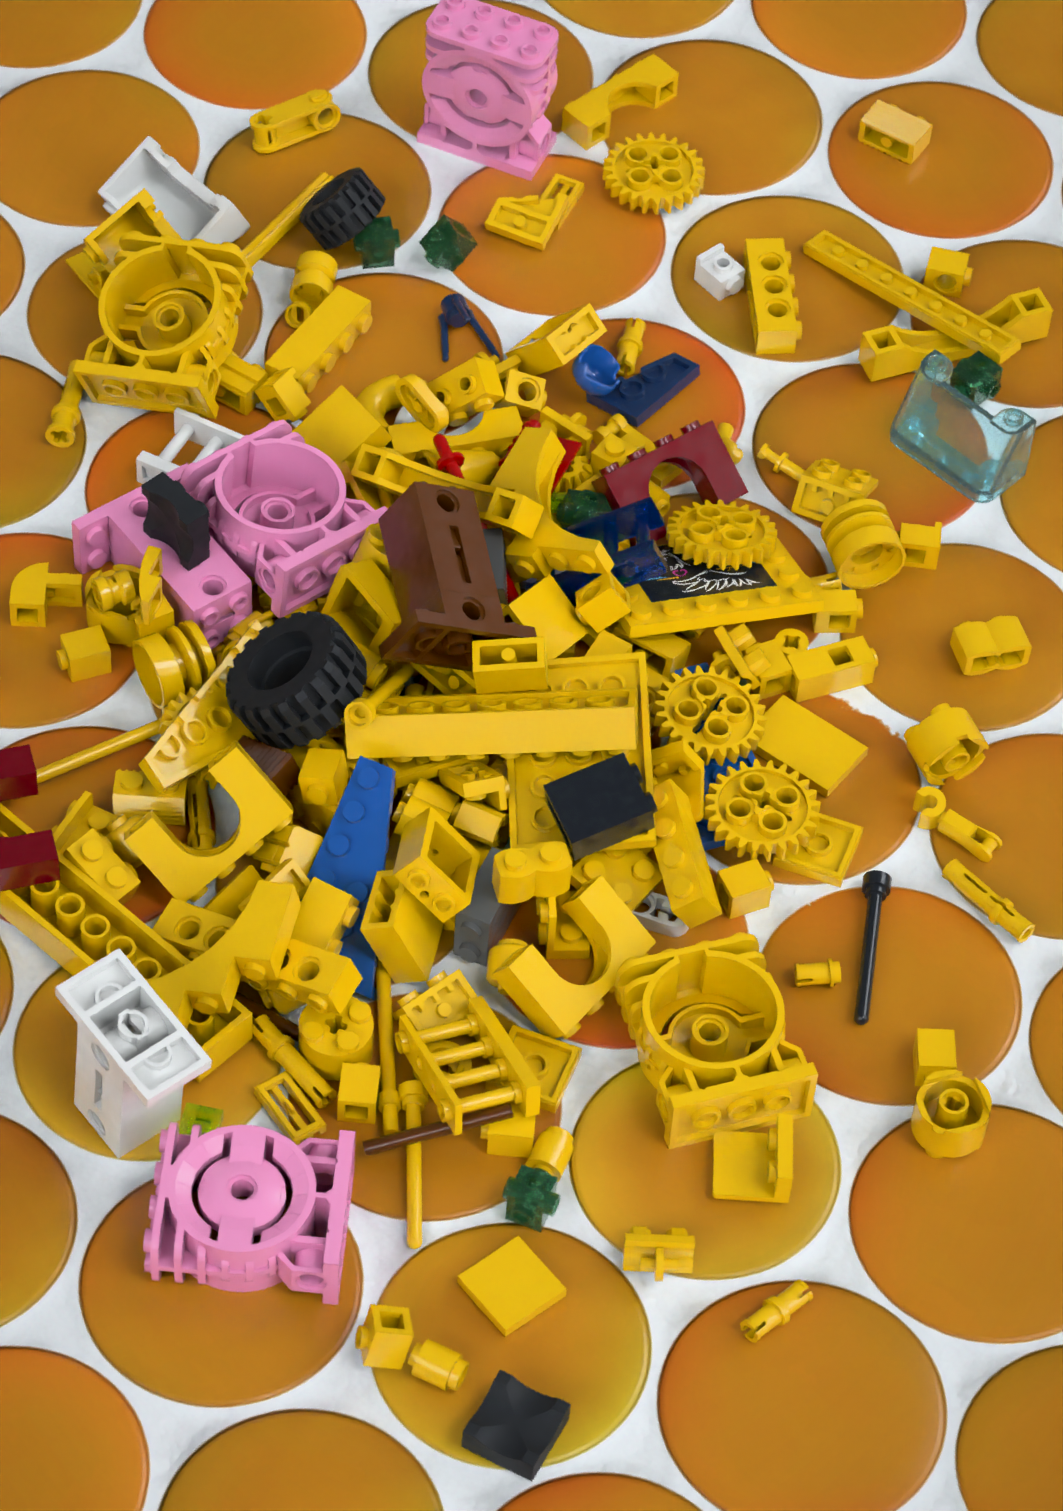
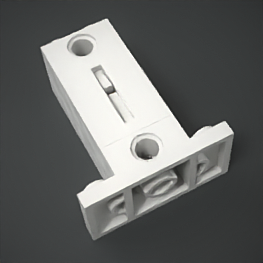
M119 948L55 987L56 997L78 1022L74 1104L118 1159L160 1133L161 1129L168 1128L170 1122L176 1123L180 1120L183 1085L210 1069L212 1063L210 1057Z

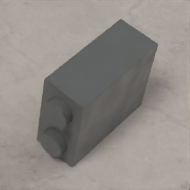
M494 847L491 848L476 874L470 905L455 915L453 954L460 956L467 962H475L487 967L489 950L493 946L498 945V942L502 940L522 902L503 904L497 900L492 884L494 855L502 850Z

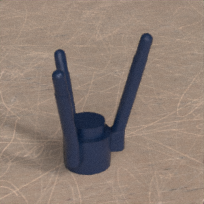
M454 293L446 296L440 304L443 313L438 316L441 327L443 361L447 362L449 360L448 325L459 328L468 322L472 325L490 353L497 355L499 358L498 351L475 319L473 311L469 309L463 295Z

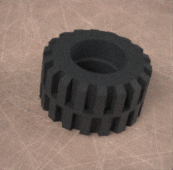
M360 167L341 173L324 185L304 206L299 220L323 249L329 250L343 245L366 228L379 214L386 199Z

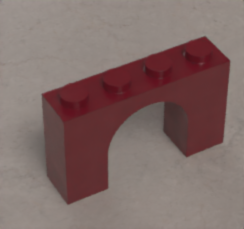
M696 420L680 428L683 435L674 439L672 434H669L653 442L656 449L647 453L645 448H642L626 456L629 463L620 467L618 462H615L599 470L602 477L591 482L615 531L623 532L628 536L631 549L646 547L666 536V529L649 494L651 474L660 463L672 464L685 471L691 478L704 504L705 500H709L712 504H717L718 500H722L724 504H727L748 493L712 420L703 425H700L699 421Z
M30 745L1 749L0 802L38 795L37 772ZM51 829L13 837H0V892L60 880L59 857Z

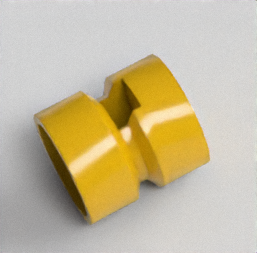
M315 250L306 251L299 256L296 262L295 276L292 279L289 291V298L292 303L295 301L307 302L312 307V311H314L333 291V284L336 281L338 265L333 257L322 251Z

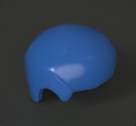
M590 344L573 361L572 373L575 381L582 390L590 395L604 397L612 392L620 382L619 379L616 380L620 365L613 355L602 346Z

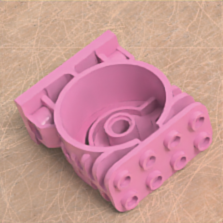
M440 0L426 22L427 35L425 43L427 48L425 56L428 59V63L422 75V88L426 103L424 105V123L417 132V142L531 181L556 143L557 133L551 131L552 124L543 113L548 107L550 97L557 85L558 76L555 59L558 54V31L547 23L478 0Z
M285 420L273 421L266 427L250 435L243 436L239 441L223 449L216 450L206 458L196 463H190L182 471L180 480L186 492L196 501L203 502L210 514L209 534L246 575L255 577V582L272 598L271 611L278 618L284 617L328 593L340 565L352 562L366 528L370 524L379 523L378 519L388 510L385 506L374 510L364 500L346 498L345 479L337 464L319 449L306 444L305 439L298 432H292V426Z
M170 1122L168 1129H161L159 1152H162L161 1162H156L154 1185H157L156 1193L150 1197L149 1218H151L150 1228L145 1229L143 1251L146 1252L144 1271L151 1272V1280L160 1281L162 1271L174 1272L176 1283H183L185 1273H190L198 1279V1284H207L211 1287L231 1292L263 1290L283 1281L291 1291L322 1293L323 1304L338 1305L354 1179L355 1131L340 1130L339 1140L308 1138L299 1145H296L292 1140L276 1131L254 1125H231L216 1128L203 1135L201 1125L196 1124L192 1126L191 1135L179 1134V1125L174 1122ZM286 1187H288L293 1192L292 1201L287 1212L281 1218L286 1205ZM196 1189H198V1205L203 1219L196 1212L191 1198V1194ZM240 1196L248 1197L247 1199H243V1200L236 1199L237 1197H240ZM211 1228L218 1232L217 1241L210 1239ZM261 1234L260 1243L253 1244L254 1236Z

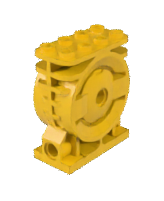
M130 231L123 234L119 241L122 251H118L114 257L116 268L110 272L99 297L98 314L104 335L88 345L84 360L76 359L73 369L74 374L93 403L174 413V410L178 407L195 413L200 417L216 419L219 406L215 401V397L222 377L218 368L229 356L237 338V315H240L243 309L240 301L245 300L248 294V288L245 283H249L253 278V270L243 252L240 251V247L230 242H223L221 244L207 243L198 238L183 240L176 239L170 235H160V237L149 236L138 231ZM195 294L202 296L212 305L210 313L204 302ZM124 338L140 340L145 350L138 349L134 340L124 341Z
M740 932L727 938L714 941L705 940L684 948H670L653 955L630 957L622 963L617 971L615 999L617 1004L622 1006L621 1014L624 1022L629 1024L628 1032L631 1039L636 1040L638 1060L642 1071L648 1081L657 1089L656 1104L665 1125L664 1139L668 1149L711 1140L716 1130L744 1132L774 1125L777 1122L778 1113L793 1114V1120L811 1116L818 1072L813 1062L807 1063L800 1047L785 1041L784 1001L772 975L766 972V959L759 952V942L752 934ZM674 1018L669 1026L668 1034L662 1035L665 1026Z

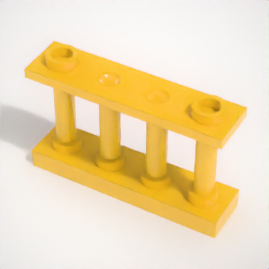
M483 996L468 999V1015H465L463 1020L416 1031L406 1014L399 1016V1032H395L397 1050L400 1054H405L436 1104L440 1120L447 1122L455 1136L462 1134L463 1113L511 1101L513 1104L518 1105L525 1117L540 1114L541 1084ZM468 1034L470 1037L473 1036L477 1041L430 1053L425 1045ZM480 1056L484 1059L488 1058L491 1063L490 1065L446 1076L440 1069V1066ZM492 1079H497L499 1082L502 1081L506 1086L460 1099L453 1090Z

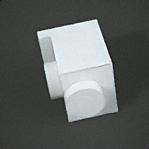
M721 243L696 257L694 280L718 301L738 293L743 288L745 268L724 251L725 246Z

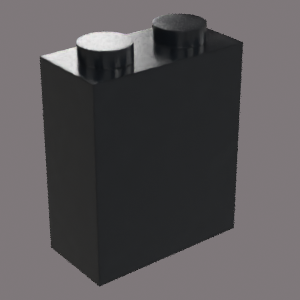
M624 752L543 785L546 804L574 861L655 828L653 813L658 812L654 798L650 792H643L640 786L643 783L641 773L636 763L629 764Z

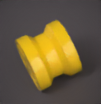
M794 628L784 629L775 637L785 657L789 654L808 650V637L800 630Z

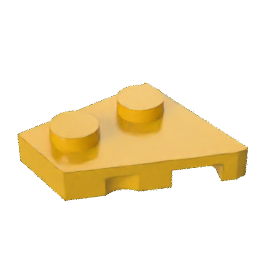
M558 194V198L539 199L538 195L525 196L523 198L500 197L485 221V229L543 251L569 203L568 195Z

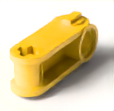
M315 89L257 112L249 120L250 127L254 130L253 148L258 153L268 154L322 132L330 131L340 121V108L333 102L332 94L329 91Z

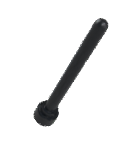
M879 870L866 872L863 875L862 892L868 901L854 1020L859 1025H865L869 1020L882 901L886 899L891 891V876Z

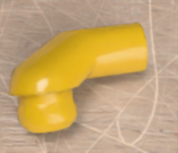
M722 422L718 425L717 430L736 465L743 458V452L731 440L734 432L733 426Z

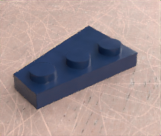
M674 352L641 367L640 373L628 379H625L623 376L616 378V380H620L619 384L604 397L590 395L586 392L587 402L611 415L621 414L629 424L639 427L700 375V365Z

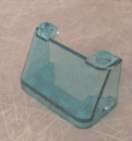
M935 349L924 357L892 422L890 440L896 447L968 499L976 503H989L1026 474L1037 420L1017 408H1006L995 416L984 410L946 383L952 376L954 366L946 356Z

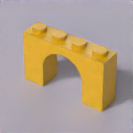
M236 740L208 762V771L234 799L240 811L238 826L234 834L226 842L210 849H197L187 846L175 837L153 810L124 833V842L177 900L196 902L208 891L207 884L216 877L220 880L225 878L235 869L236 864L234 862L243 854L250 856L264 844L262 838L272 830L278 833L292 820L290 815L294 811L290 801Z
M602 875L583 883L561 905L587 936L593 949L594 966L590 978L584 985H575L562 979L533 944L516 950L492 973L493 977L542 1035L554 1039L563 1037L564 1040L574 1035L582 1026L579 1021L585 1015L590 1016L604 1004L602 997L608 991L610 993L615 991L616 974L622 963L630 957L648 956L647 952L656 943L655 939Z

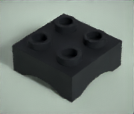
M164 472L142 484V494L148 501V511L143 522V531L150 538L168 544L177 553L180 564L188 571L210 557V514L205 504L199 500L196 501L186 492L180 482L173 481Z
M500 1369L482 1404L462 1431L461 1447L532 1482L567 1424L571 1404L560 1398L541 1394L518 1381L513 1375Z

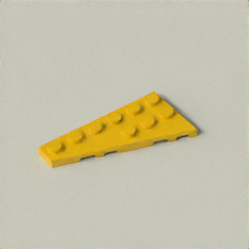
M258 620L248 628L138 764L158 794L208 768L209 761L234 740L238 741L243 735L257 741L248 728L230 709L226 697V683L229 668L234 667L233 660L236 655L242 653L245 649L244 645L250 638L253 640L260 634L258 631L263 629Z

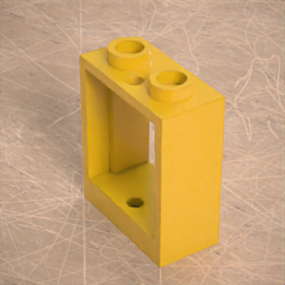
M588 303L546 320L505 354L508 358L517 354L522 361L518 368L519 372L536 376L564 366L603 335L607 329L591 304Z
M372 559L350 562L341 569L339 578L333 590L328 594L327 602L321 611V614L334 618L352 641L357 640L379 656L378 646L402 623L394 586ZM358 592L362 594L383 620L375 636L351 609ZM383 659V663L389 667L394 666L396 663L394 660Z
M430 806L404 825L393 876L444 923L470 905L480 853ZM427 891L429 894L423 895L421 892Z

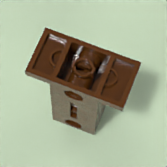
M414 481L378 519L402 621L378 646L380 657L387 660L473 672L472 641L537 637L535 627L519 625L515 622L505 623L474 492L452 486L446 487L429 484L424 481Z

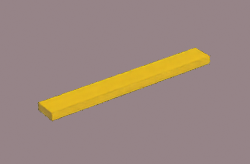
M826 230L821 231L803 244V253L999 365L1021 349V340Z

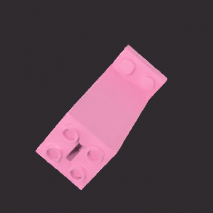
M188 463L166 474L173 481L180 482L182 471ZM141 486L71 521L74 567L82 575L93 569L100 568L110 560L114 565L127 564L140 568L148 545L161 548L163 573L160 577H162V593L174 610L175 626L178 627L180 622L193 620L203 632L211 649L224 641V637L228 635L229 629L252 613V581L211 535L209 541L210 557L188 571L180 564L177 553L168 544L150 538L143 531V522L148 511V501L142 494Z

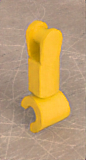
M931 786L920 788L916 792L913 810L921 812L917 827L927 830L938 827V831L965 847L979 860L989 862L992 859V852L999 850L1002 846L999 836L977 826L952 809H949L946 813V798L939 789Z

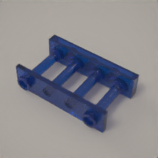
M652 497L564 528V530L579 537L601 541L614 562L610 572L624 588L668 573L664 557L654 539L650 540L651 530L665 526V521ZM636 536L637 545L618 552L619 542ZM555 569L550 573L573 606H576L575 592L602 575L599 573L587 574L568 570L555 575ZM539 581L526 585V590L534 586Z

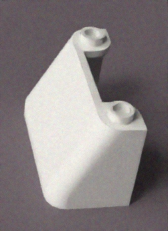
M149 135L97 191L106 201L102 206L113 215L145 188L155 200L153 202L156 206L154 211L158 212L161 210L164 214L163 217L183 240L198 238L207 243H232L243 236L251 227L230 200L208 189L182 168L172 156L170 157L168 154H165L160 148L161 145Z

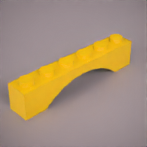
M1035 288L1009 295L998 305L979 315V317L1021 340V343L1048 336L1053 309L1040 288ZM889 325L862 332L858 360L870 381L873 382L980 353L939 330L912 331Z
M364 443L361 445L350 475L370 486L400 496L414 481H424L429 484L446 487L452 486L458 489L473 491L481 523L502 528L530 539L533 538L545 508L525 495L497 486L484 485L459 478Z

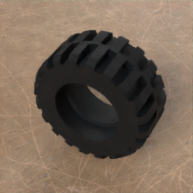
M307 611L306 614L302 612L292 613L289 618L281 617L275 620V624L272 626H265L258 631L260 634L253 640L250 638L244 645L245 649L242 653H238L234 658V667L229 668L226 697L230 709L253 736L267 746L269 744L272 748L274 746L281 749H293L294 745L302 747L310 744V741L313 739H321L326 736L328 730L332 727L335 729L342 723L341 719L344 717L346 706L354 699L361 698L364 692L363 685L366 684L367 680L366 659L344 629L331 616Z

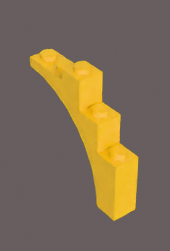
M525 427L489 485L525 495L545 507L532 539L503 530L505 537L511 542L505 555L513 566L515 573L525 579H543L553 569L558 571H579L587 574H608L614 566V562L601 541L579 537L562 529L553 521L550 510L551 489L556 471L566 451L553 430L548 428Z
M258 880L243 912L233 926L211 948L190 963L162 977L147 981L186 1030L193 1009L204 1014H215L216 1012L229 1014L241 976L255 981L278 979L301 907L294 884Z

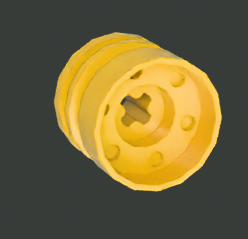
M873 499L850 501L837 507L822 523L820 534L843 585L852 589L876 587L889 581L904 566L906 560L905 550L895 531L887 509L881 502Z
M193 620L180 622L178 627H168L165 632V639L159 633H152L134 640L132 644V655L139 679L151 702L159 709L168 706L171 700L175 701L180 692L185 694V690L188 692L191 687L198 691L217 668L211 648L203 632Z

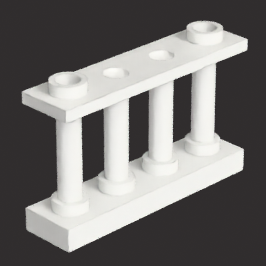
M177 407L174 410L175 436L160 455L155 456L143 450L136 458L137 482L144 484L161 472L166 474L180 467L171 461L188 440L204 446L192 462L196 463L216 450L223 449L239 441L244 435Z

